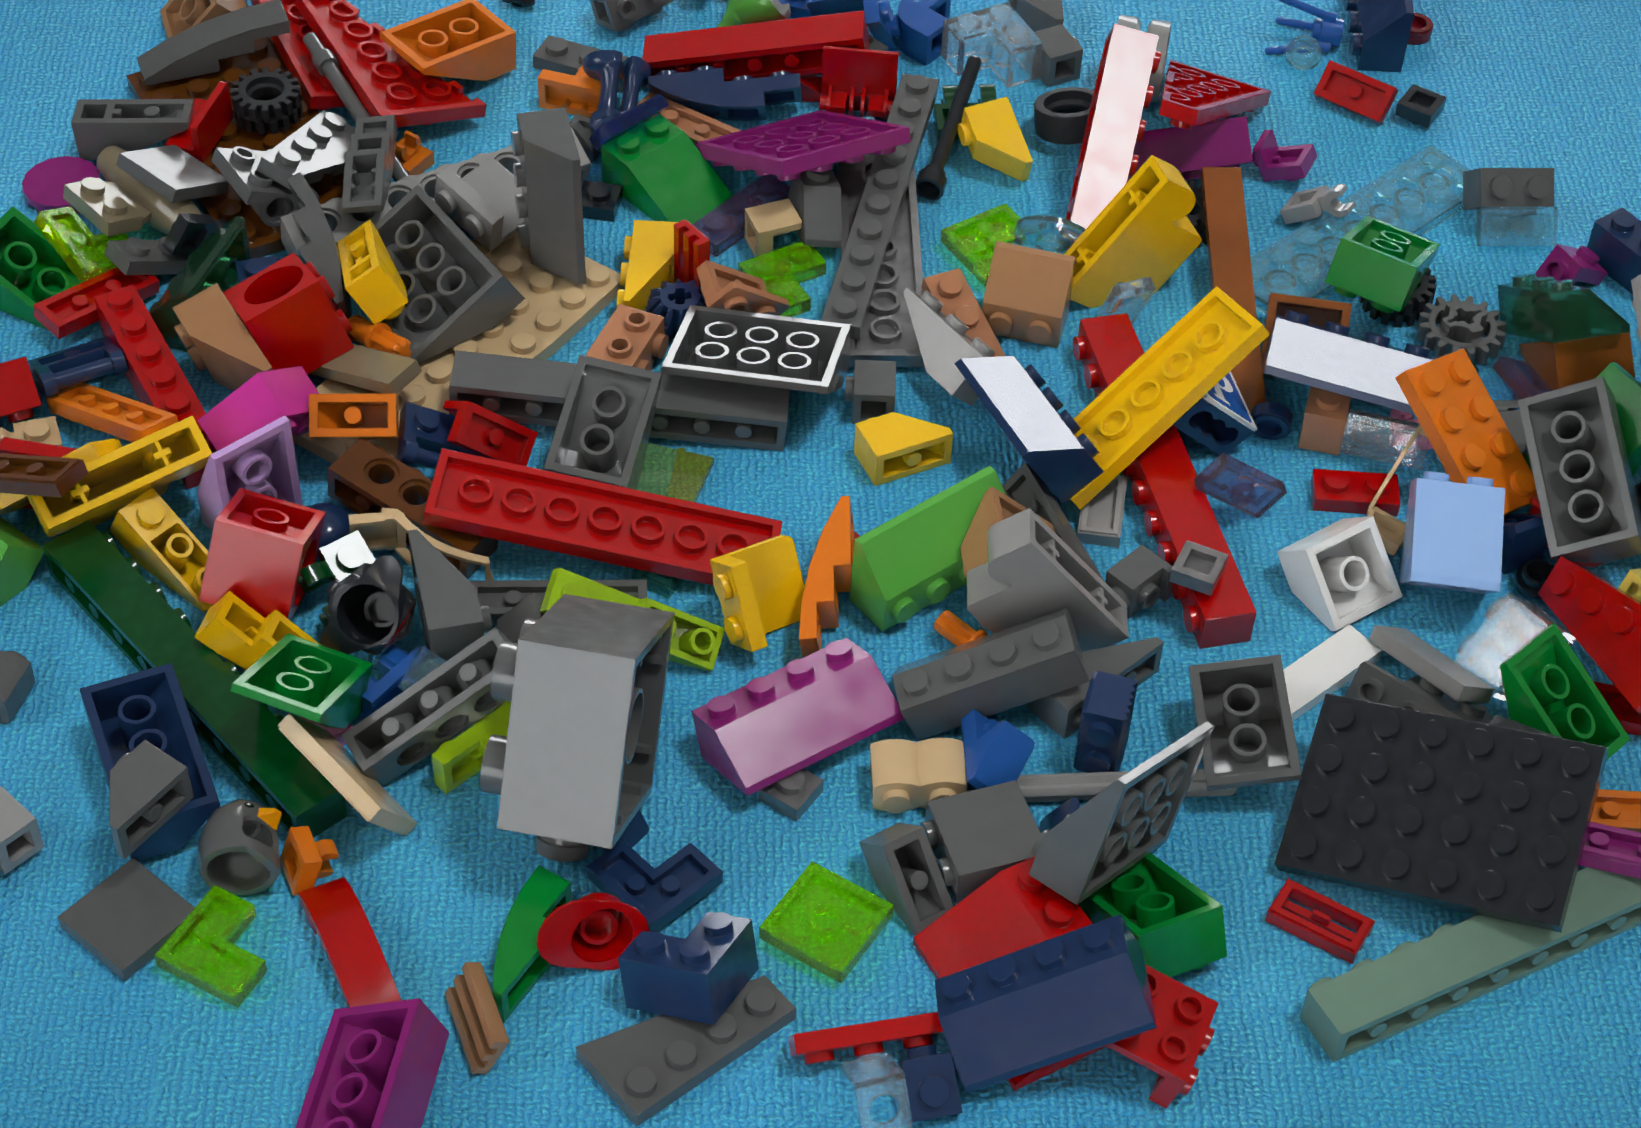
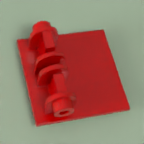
M823 46L822 95H820L819 110L845 114V111L849 110L850 116H853L854 111H860V117H864V113L868 112L867 116L886 119L889 116L897 90L899 52Z

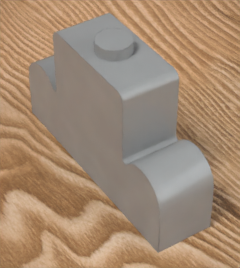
M1030 508L1001 520L990 527L987 532L988 562L967 572V610L984 629L996 633L1068 607L1082 652L1108 647L1129 638L1126 602Z

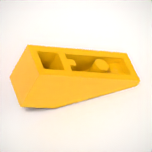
M369 219L337 243L345 290L373 324H376L384 319L391 320L398 316L409 301L406 287L375 225Z

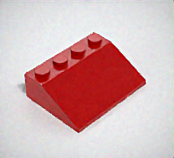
M1034 856L998 872L913 937V945L935 977L939 979L1093 923L1079 905L1074 904L1028 875L1035 859ZM1102 1046L1007 1079L1013 1090L1016 1091L1107 1046Z

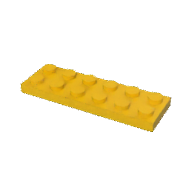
M1217 286L1074 418L1081 427L1076 436L1079 437L1084 433L1100 453L1094 459L1104 472L1070 498V500L1080 510L1270 335L1264 325Z

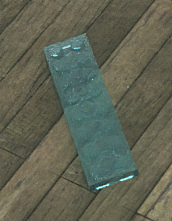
M1429 145L1340 201L1344 204L1354 202L1355 207L1347 216L1335 217L1329 212L1324 211L1319 217L1313 218L1251 257L1256 309L1265 315L1268 295L1271 292L1322 300L1335 292L1334 286L1325 283L1340 240L1366 216L1422 236L1463 209V172L1470 169L1441 150Z

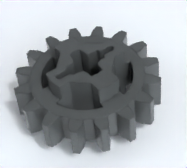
M1452 294L1451 300L1448 302L1442 297H1437L1435 305L1427 303L1425 304L1424 312H1420L1416 327L1418 329L1416 338L1418 341H1424L1423 347L1435 351V359L1464 348L1471 362L1476 360L1480 365L1484 366L1487 363L1488 357L1496 359L1499 350L1503 348L1507 333L1504 332L1506 322L1498 321L1500 312L1498 310L1488 312V303L1482 302L1476 305L1473 303L1472 296H1468L1465 301H1460L1456 294Z

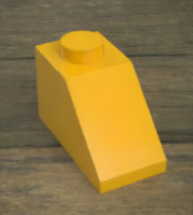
M1008 97L965 107L962 122L958 124V135L961 144L969 147L972 158L1019 181L1028 180L1033 160Z
M896 412L855 423L854 454L874 486L951 463L953 432L949 427Z

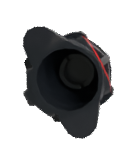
M383 555L372 564L363 563L357 570L341 581L334 579L327 589L330 595L326 614L328 624L321 634L320 643L322 646L348 655L361 650L369 654L378 655L386 647L397 643L408 635L414 615L416 599L402 584L403 569L397 559L390 555Z

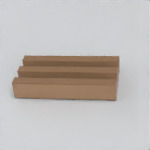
M465 962L461 968L464 975H456L453 980L455 987H448L445 996L472 1074H488L509 1044V1039L481 962Z

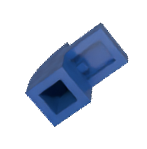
M901 0L897 15L901 36L896 37L899 49L905 55L927 66L949 50L951 0H919L918 2L915 0Z

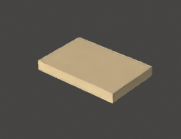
M290 713L278 724L279 730L367 822L406 836L418 824L377 781L362 772L355 758L329 731Z

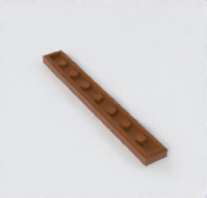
M1202 167L1201 187L1211 291L1217 286L1257 319L1241 168ZM1260 344L1230 371L1250 414L1257 404L1266 402Z

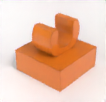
M406 130L404 137L396 142L395 154L409 175L416 176L422 174L435 164L434 152L421 146V139L418 135Z
M309 826L290 827L280 856V863L293 896L298 895V892L313 888L317 878L332 875L333 870L329 859H338L339 857L334 841L322 839L315 842Z

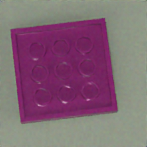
M818 110L696 142L695 144L705 160L713 161L714 166L732 165L736 171L754 170L758 176L777 175L778 180L789 181L800 178L803 171L823 172L833 169V163L861 162L865 160V154L882 155L893 153L896 151V146L911 142L908 126Z

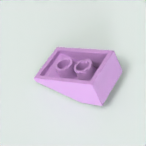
M285 415L209 455L197 490L202 522L212 532L215 519L239 488L303 506L291 424Z

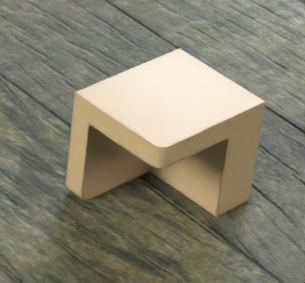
M789 198L745 208L744 238L758 263L773 259V237L788 234L791 231L802 228V220Z

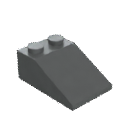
M579 355L544 470L636 490L643 470L662 373Z
M416 529L408 531L414 589L432 672L485 635L486 632L492 630V621L489 606H480L476 587Z
M1281 654L1189 666L1190 693L1195 726L1197 728L1206 721L1214 725L1212 734L1201 757L1207 790L1302 780Z

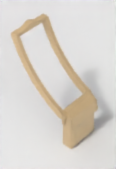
M1420 424L1388 473L1367 511V517H1374L1386 552L1392 556L1395 555L1399 547H1403L1406 523L1379 509L1375 504L1418 434L1427 438Z
M382 508L381 513L348 514L350 534L358 530L370 551L395 550L412 567L411 554L406 548V533L417 529L440 553L464 562L485 566V581L494 580L490 569L489 557L469 553L434 539L412 524L405 517V514L398 509Z

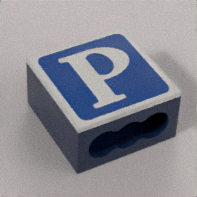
M1231 372L1222 378L1173 424L1174 427L1222 457L1257 430Z

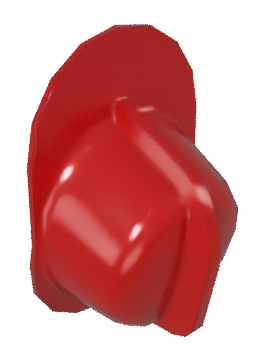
M591 893L582 896L579 900L570 901L557 907L549 914L538 930L536 944L541 957L552 965L566 968L616 970L620 968L618 961L620 955L641 931L650 932L646 917L636 907L622 903L617 897L607 893Z

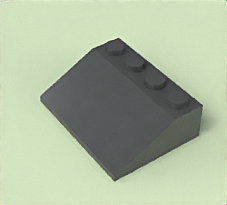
M416 185L375 224L406 287L409 301L398 316L391 320L384 319L379 323L387 324L392 329V332L411 342L410 350L412 355L410 358L417 359L418 363L495 327L525 299L419 185Z
M690 305L661 366V373L829 394L842 388L849 369L851 324Z
M1207 721L1118 778L1075 812L1068 814L1054 828L1044 830L1033 845L1032 854L1035 856L1028 875L1078 905L1164 844L1169 837L1214 725Z

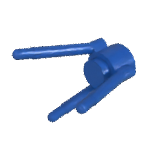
M1279 0L1321 18H1314L1313 23L1291 18H1276L1277 24L1310 30V40H1316V43L1267 47L1265 49L1266 54L1312 51L1329 53L1330 47L1339 48L1344 29V19L1337 18V13L1321 10L1299 0Z

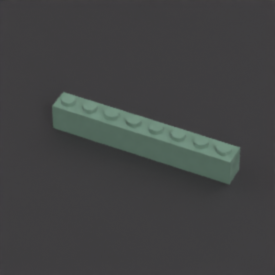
M1590 867L1578 871L1561 933L1474 914L1470 919L1454 926L1452 924H1445L1436 929L1431 936L1415 943L1411 941L1404 942L1394 948L1390 954L1374 961L1365 959L1352 967L1349 972L1333 979L1331 977L1319 979L1309 987L1300 1017L1334 1063L1641 925V879Z

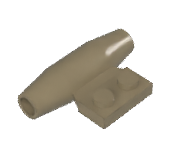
M118 146L105 148L97 158V168L106 181H102L100 178L89 177L79 182L64 185L63 198L107 237L141 230L142 226L147 222L154 229L167 236L179 213L202 214L192 200L171 203L118 168L116 164L119 153L127 152Z

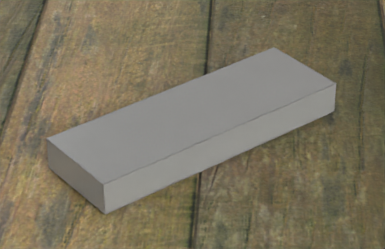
M1374 626L1369 638L1373 644L1454 700L1481 704L1490 702L1495 688L1406 628Z

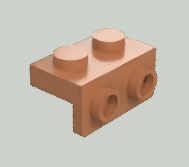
M706 260L696 268L701 285V293L707 307L778 316L790 308L788 299L767 292L764 280L709 260Z

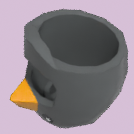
M236 799L212 812L201 832L196 857L200 875L208 887L225 894L251 895L262 892L274 884L280 875L279 841L276 830L281 818V811L276 808H265L257 802Z

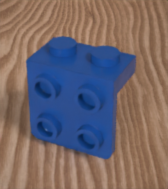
M806 0L807 8L813 16L864 10L867 27L873 37L888 46V51H898L896 37L901 36L898 16L897 14L893 15L889 0Z

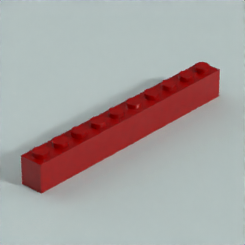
M1127 313L1080 319L1078 336L1073 338L1074 357L1077 361L1082 362L1086 386L1088 389L1093 388L1096 397L1144 354ZM1172 425L1122 471V474L1130 478L1134 503L1136 506L1142 507L1146 532L1149 537L1154 536L1157 544V555L1173 566L1186 540L1228 554L1226 568L1211 596L1172 583L1171 593L1175 600H1180L1186 630L1189 633L1193 632L1199 648L1248 642L1251 640L1255 622V607L1177 428Z

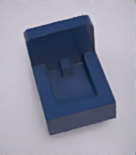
M935 1044L907 1049V1060L895 1062L896 1072H901L909 1121L917 1122L963 1113L951 1052L937 1054Z

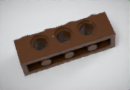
M360 438L328 467V496L357 514L381 513L382 508H394L403 512L405 517L421 531L451 547L490 557L498 549L497 539L423 524L424 511L432 480L425 477L417 468L409 467L392 457L382 447L374 446ZM406 533V544H407V545H409V536H408V533ZM442 554L467 579L481 566Z

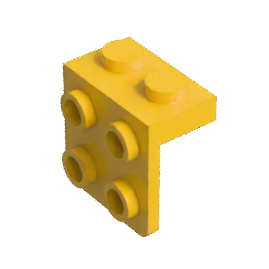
M779 535L709 560L714 576L713 585L720 600L724 616V629L730 644L754 652L768 647L766 633L800 621L801 601L805 585L795 544L790 536Z

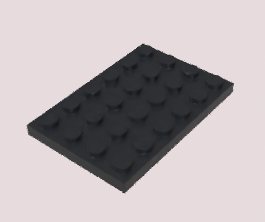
M1326 693L1303 767L1302 780L1299 781L1275 865L1279 871L1561 933L1607 760V749L1604 746Z

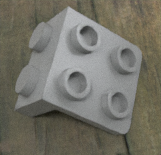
M487 159L463 178H460L448 166L436 174L434 202L489 252L516 233L517 225L524 224V218H518L515 194H522V188L516 187L514 175L497 160Z

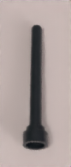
M972 55L967 59L930 164L918 172L916 193L925 199L937 200L943 196L947 177L944 168L958 131V124L961 123L964 108L967 106L982 64L980 57L977 55Z

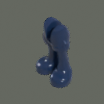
M598 50L587 54L584 58L583 69L586 75L595 80H600L598 108L590 117V129L593 133L594 149L597 152H601L602 145L641 124L640 120L636 117L640 89L649 84L648 76H651L650 65L641 57L631 56L622 62V52L617 50ZM618 81L623 87L620 111L616 109Z

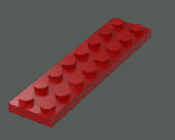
M443 448L440 452L423 516V524L709 585H713L714 577L710 559L779 536L782 528V521Z

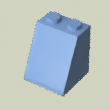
M1424 471L1423 478L1411 480L1398 584L1479 594L1500 592L1505 488L1493 487V479L1482 477H1467L1466 484L1449 482L1450 474Z

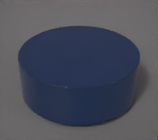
M1263 402L1257 404L1252 409L1251 416L1257 427L1254 434L1268 440H1278L1290 433L1293 415L1284 405L1275 402Z

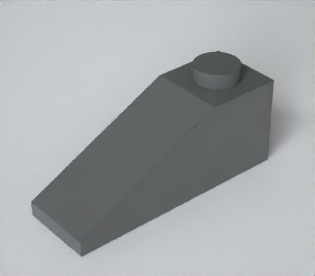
M78 99L71 125L79 158L97 161L101 151L109 146H118L126 151L141 150L189 129L195 106L194 99Z
M1155 637L1083 651L1082 655L1089 680H1091L1093 672L1102 671L1135 679L1138 683L1137 686H1139L1159 671L1164 642ZM1090 681L1026 703V708L1063 739H1066L1080 727L1081 712Z

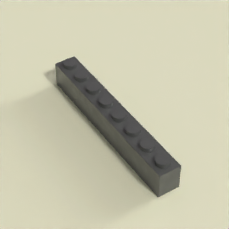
M456 350L449 385V400L473 402L516 423L557 427L577 363ZM662 373L650 437L783 451L788 421L790 389Z

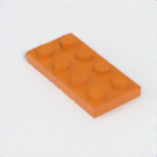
M1464 348L1408 369L1395 378L1446 473L1450 474L1451 482L1466 484L1467 477L1493 479V487L1505 488L1504 516L1531 505L1529 503L1531 497L1538 496L1533 473Z

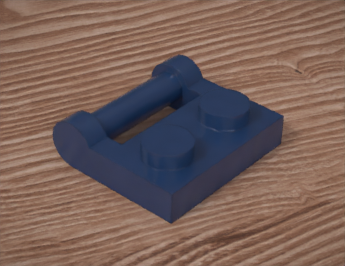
M108 336L28 360L32 376L42 387L46 398L58 395L60 389L114 373L115 376L128 373L127 363L121 349Z
M406 402L400 412L397 460L409 467L417 464L436 470L442 448L476 456L480 455L447 441L455 416L410 402Z

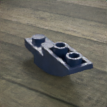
M700 66L691 72L682 73L674 70H665L657 73L656 76H648L650 92L713 119L735 121L767 120L765 106L802 101L799 73L791 74L788 71L774 72L769 77L762 78L743 75L727 82L724 81L723 68L715 69L713 66Z

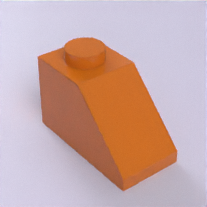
M396 393L309 394V437L359 440L360 438L364 440L399 439V397Z

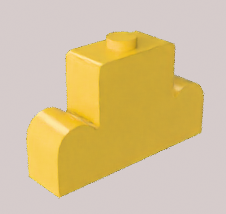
M1151 155L1064 253V255L1076 257L1070 300L1086 307H1100L1114 297L1119 282L1152 295L1158 291L1199 246L1202 238L1186 216L1195 206L1196 197L1175 166Z
M192 415L85 463L88 474L62 497L27 495L47 536L52 537L88 520L95 526L115 517L118 510L151 487L160 496L163 495L170 482L186 477L205 467L212 452Z

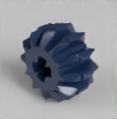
M677 278L675 283L671 284L662 281L660 288L651 289L646 312L664 317V333L668 335L669 341L675 338L690 305L707 306L701 293V286L697 287L695 280L682 283Z

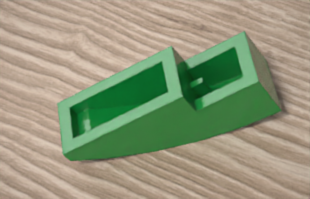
M539 865L519 892L508 913L499 938L494 964L493 995L503 1023L551 966L541 957L536 944L539 928L545 918L557 907L572 901L571 882Z

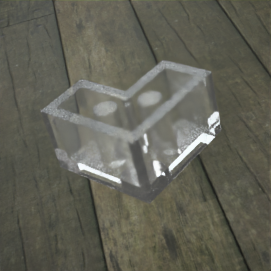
M1008 2L943 20L941 56L957 76L962 75L967 59L972 55H977L982 62L980 70L990 67L1007 88L1040 78L1043 42Z
M1507 593L1504 598L1497 599L1489 607L1485 615L1487 620L1476 633H1471L1461 642L1457 650L1459 655L1454 661L1495 688L1492 697L1506 701L1499 668L1501 663L1553 623L1557 625L1570 647L1576 639L1569 630L1539 606L1511 593Z

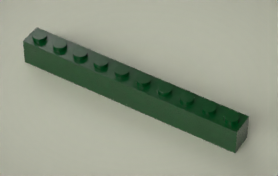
M88 520L43 544L50 575L139 671L172 663L195 732L265 808H276L281 811L279 823L288 833L290 827L309 826L314 838L348 817L345 798L279 730L278 724L284 717L282 715L275 716L265 703L231 692L232 683L240 676L234 664L229 660L223 662L215 651L194 638L196 632L192 629L185 613L180 608L173 609L167 603L161 588L155 582L149 584L143 578L139 566L132 557H123L114 539L108 532L101 533Z

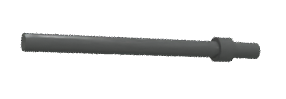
M315 33L306 34L303 38V43L313 56V65L320 75L326 76L355 122L356 118L370 117L339 70V62L332 51L325 49ZM395 154L392 178L396 182L409 174Z

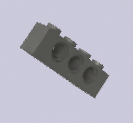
M494 627L342 734V738L362 772L381 785L386 786L436 751L444 742L453 739L505 701L493 699L491 696V676L495 656L501 642L512 641Z

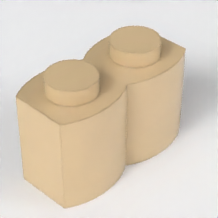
M931 738L919 742L904 739H887L871 743L872 808L897 814L917 807L926 809L927 801L967 792L963 741L953 738Z

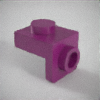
M1271 129L1263 131L1253 147L1252 158L1255 166L1260 170L1263 182L1277 180L1297 181L1307 176L1317 158V154L1313 144L1278 147L1275 135Z
M1557 244L1536 271L1535 276L1556 297L1564 298L1576 281L1599 286L1608 272L1597 263L1600 258L1589 248L1582 245L1579 248Z

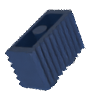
M1102 671L1092 673L1080 718L1073 765L1076 770L1087 773L1120 771L1128 742L1138 685L1135 679Z

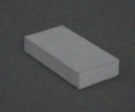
M1118 475L1080 510L1077 536L1081 543L1119 548L1128 476Z

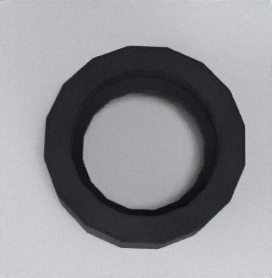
M1066 87L1047 91L1040 95L1034 102L1036 135L1045 141L1055 144L1069 145L1082 143L1094 90Z

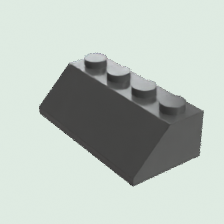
M566 108L518 113V131H511V142L514 156H519L520 158L519 163H513L516 187L522 188V194H515L518 218H524V224L517 225L520 248H528L533 265L578 285L586 284L581 162Z
M1598 377L1518 400L1551 559L1558 561L1562 556L1576 562L1608 563L1641 554L1640 507L1615 397L1604 377Z
M1068 607L899 666L892 675L900 711L917 741L962 726L961 719L973 709L988 717L1090 681Z

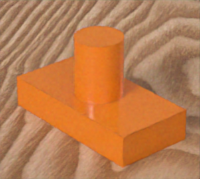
M583 66L578 69L575 76L542 69L538 76L539 107L544 109L565 107L567 114H579L590 118L591 114L597 111L600 81L586 75Z

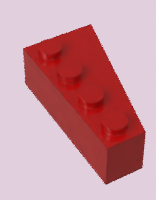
M1561 556L1538 592V595L1633 708L1641 713V602L1593 572Z

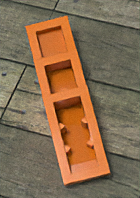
M850 496L840 497L822 530L809 565L801 601L799 642L802 658L822 649L821 629L839 628L838 592H850L855 542Z

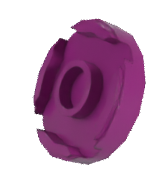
M63 156L47 159L36 164L26 173L22 181L25 201L29 206L36 207L37 212L45 216L66 217L79 214L80 212L63 198L64 185L79 182L89 177L101 179L100 172L92 162L79 157Z

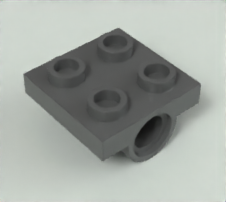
M236 146L233 149L216 147L211 161L245 204L250 205L266 225L271 227L281 226L280 217L288 215L299 208L290 189L256 170L261 157L271 149L258 151L241 146ZM308 184V185L310 186V188L312 189L313 193L315 194V196H316L317 199H318V198H319V195H318L317 192L312 188V186H311L310 184Z

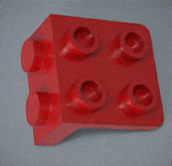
M1146 965L1157 1028L1105 1046L1158 1073L1148 1099L1167 1108L1178 1093L1186 1096L1197 1078L1199 1069L1194 1067L1198 1055L1202 1056L1212 1040L1215 1029L1209 1026L1219 1003Z

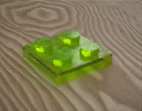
M812 861L760 925L759 939L842 983L892 918L894 905Z

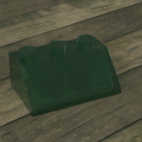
M236 216L208 235L197 250L191 252L186 265L180 273L171 279L168 289L160 300L151 306L149 313L169 348L187 352L186 350L189 349L184 346L174 329L176 325L180 324V321L173 307L216 283L222 292L239 284L235 262L251 259L245 218Z
M1522 274L1512 276V283L1498 285L1500 321L1506 322L1504 332L1507 334L1558 343L1630 332V324L1589 288L1573 286V280H1554V277H1537V274Z

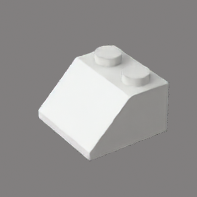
M1373 516L1343 518L1277 551L1291 592L1330 631H1337L1403 597Z

